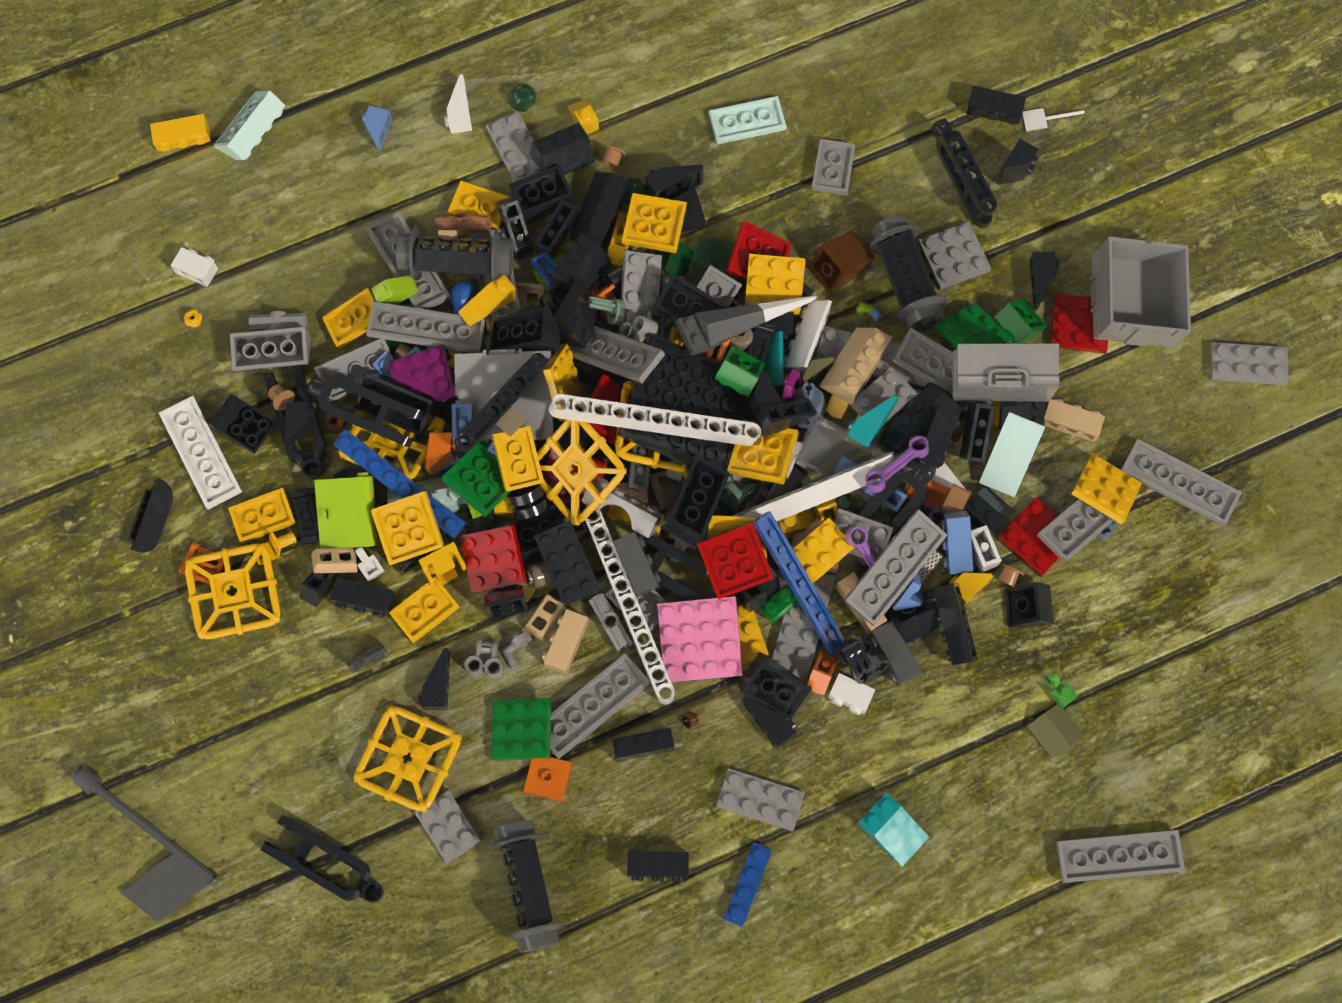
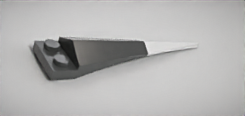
M818 296L698 312L691 316L679 318L675 323L690 355L706 352L758 325L815 301Z

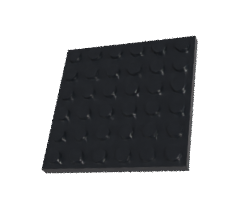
M656 334L651 336L649 345L661 349L665 355L643 383L635 382L628 404L739 421L744 420L753 389L749 396L737 393L735 389L728 385H722L715 379L721 366L720 363L700 354L690 355L687 348ZM633 415L635 419L640 420L637 415ZM652 418L654 422L659 423L658 419ZM671 421L672 424L678 426L676 421ZM690 424L693 428H697L695 424ZM709 426L712 431H716L714 427ZM622 427L619 428L617 436L684 465H687L688 461L695 455H698L726 471L735 444ZM728 429L730 433L735 434L733 430Z

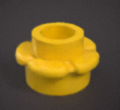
M192 309L184 314V322L187 326L197 327L202 322V315L197 310Z

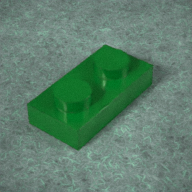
M787 584L766 601V605L760 607V609L769 621L774 623L796 605L798 600L789 584Z

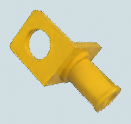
M292 531L278 538L275 537L273 532H270L269 541L263 544L267 546L271 561L280 557L281 548L293 543L295 544L296 538ZM259 557L257 560L258 565L264 564L263 558Z

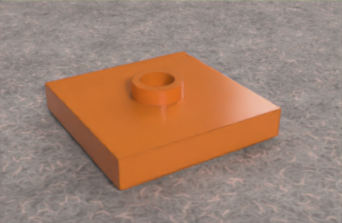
M552 757L550 759H532L523 793L563 802L572 762Z

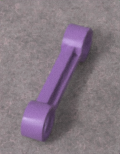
M923 436L913 437L909 441V448L880 471L872 470L868 472L865 476L868 491L872 493L881 492L885 488V481L914 458H924L929 453L928 440ZM916 444H922L926 446L922 450H915L912 448ZM873 478H879L882 480V482L877 485H872L869 483V481Z
M851 527L845 533V540L848 545L857 548L870 568L877 557L866 542L868 534L862 527ZM856 529L861 533V540L858 544L854 543L851 538L852 532Z

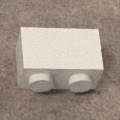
M181 247L171 264L176 274L206 287L209 286L218 270L214 259L206 255L203 257L190 248L187 250Z
M987 525L971 530L972 555L979 572L998 567L1002 560Z
M839 673L828 698L831 699L833 704L840 707L842 705L847 706L849 711L860 715V713L865 714L875 689L859 684L856 680Z

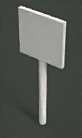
M1044 108L1023 111L1022 115L1027 132L1048 128L1046 120L1084 114L1085 111L1081 110L1045 117Z

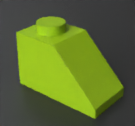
M411 275L386 279L371 288L376 302L394 305L419 292Z

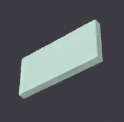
M778 96L708 111L717 145L787 129Z
M1009 412L979 483L1015 497L1045 426Z

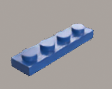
M753 842L723 920L743 927L772 852L771 849Z

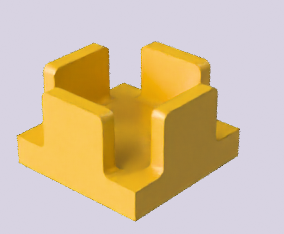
M454 542L419 560L422 572L431 587L435 586L432 574L436 575L442 585L458 578V574L454 569V563L457 561L462 570H466V565Z

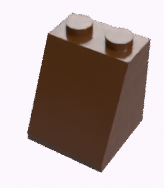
M850 231L823 244L808 268L827 291L832 294L868 269L875 256L853 231Z

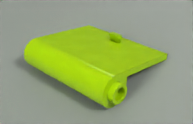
M368 472L357 473V477L314 480L320 549L377 546V528L371 510L375 509L373 476H369Z

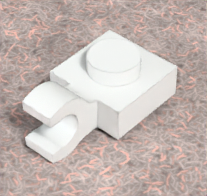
M362 547L355 550L361 560V563L357 566L368 582L385 572L374 554L368 557Z

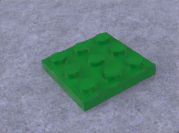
M976 303L937 322L934 327L955 349L958 344H1011L1013 338Z
M479 441L475 447L468 451L442 476L441 480L486 517L512 491L505 492L497 456L488 451V447L482 441Z
M535 698L493 701L491 760L550 759L551 699Z

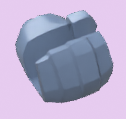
M809 382L798 388L794 395V401L805 398L810 399L817 411V415L797 425L800 428L812 430L820 427L826 401L823 392L815 387L813 383L808 385Z

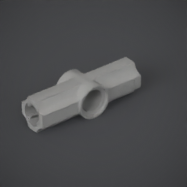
M273 311L268 315H250L249 317L250 332L297 327L308 328L306 313L287 314L283 311Z
M604 593L594 596L589 600V603L617 652L628 648L632 641ZM611 618L616 623L613 626H607L605 624L606 620Z

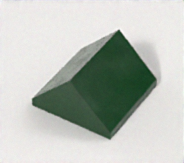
M679 240L677 253L655 251V255H662L661 270L666 275L672 276L674 273L677 276H686L694 254L693 250Z

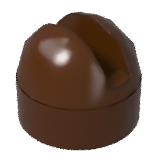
M695 712L683 714L682 722L687 729L695 727L699 722V719H697L698 715Z

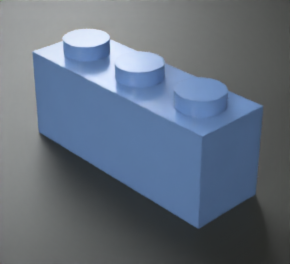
M966 511L943 513L940 527L947 534L941 543L942 549L945 550V557L942 558L944 569L946 568L950 575L973 572L969 514Z

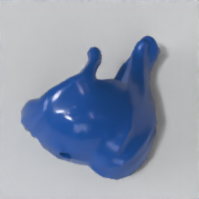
M464 280L459 281L453 286L451 290L453 314L459 315L458 311L479 293L474 283Z

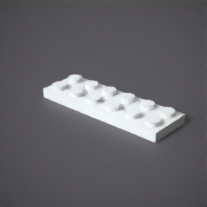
M194 396L159 412L208 510L242 493Z

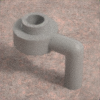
M517 632L513 635L511 643L502 649V654L512 670L518 668L519 665L511 652L527 645L532 640L528 632Z

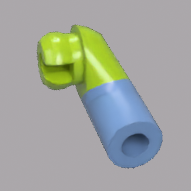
M861 302L856 307L859 315H863L865 312L869 313L876 323L883 319L882 314L875 305Z

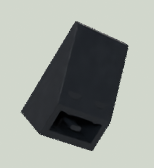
M230 394L208 423L213 431L253 454L258 451L277 426L275 421L233 394Z

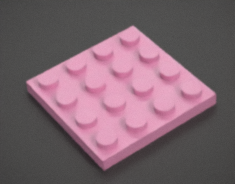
M735 596L724 597L719 600L718 598L657 604L662 661L671 682L743 676Z

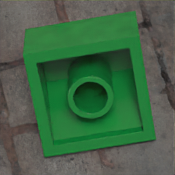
M1025 299L1008 303L994 317L997 324L1013 338L1012 343L1025 344L1048 327Z
M732 345L715 379L722 385H728L735 389L737 393L749 396L760 377L765 363Z

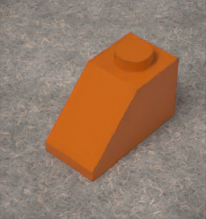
M429 433L425 469L430 475H435L455 458V452L458 450L453 443L452 433Z
M823 650L820 651L807 683L812 687V692L825 695L838 662L835 655H829L828 652Z

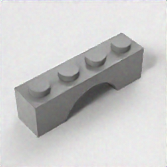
M595 478L591 483L601 492L608 484V481L603 478ZM615 487L606 497V501L595 509L598 511L609 504L622 507L630 516L631 529L647 538L655 534L663 516V513L657 507L647 505L640 498L626 494L625 490L620 487ZM587 489L581 502L589 505L594 497Z

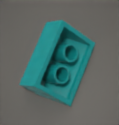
M783 331L773 334L763 369L780 398H782L784 386Z

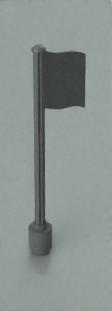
M81 765L74 770L71 775L74 784L87 794L97 793L173 853V855L152 867L136 883L120 891L121 894L155 921H160L174 913L192 895L208 885L215 886L219 883V875H214L102 787V778L91 769Z

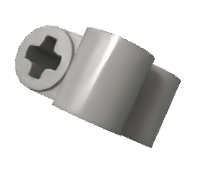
M640 315L634 319L633 323L624 322L620 327L619 334L649 345L651 336L656 334L658 330V324L656 321Z
M478 638L476 656H470L465 661V668L469 675L478 677L484 670L492 679H498L503 675L504 668L501 662L496 659L498 641L488 642ZM472 663H479L477 670H470ZM498 665L499 669L497 672L492 673L489 671L490 666Z

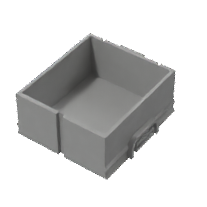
M1108 237L1096 249V252L1092 253L1093 276L1090 278V281H1093L1091 283V306L1094 307L1090 310V313H1093L1094 339L1124 342V344L1154 345L1176 348L1191 333L1188 245L1153 241L1148 244L1144 240Z
M958 344L956 350L953 351L952 396L955 402H1049L1059 388V344Z
M510 349L490 350V352L483 350V353L454 354L455 395L458 397L456 404H471L473 419L530 356L535 353H541L550 360L552 357L551 351L522 352V349H519V351ZM545 366L537 374L535 382L512 405L528 421L529 424L527 426L531 427L534 441H547V437L553 435L556 431L554 426L555 417L549 412L552 398L543 372ZM514 380L515 386L522 388L521 382ZM502 394V395H501L502 401L505 402V403H508V402H509L508 396L505 395V394ZM489 408V409H488V414H489V416L495 417V416H496L495 410ZM495 424L480 441L490 445L493 441L491 435L504 431Z

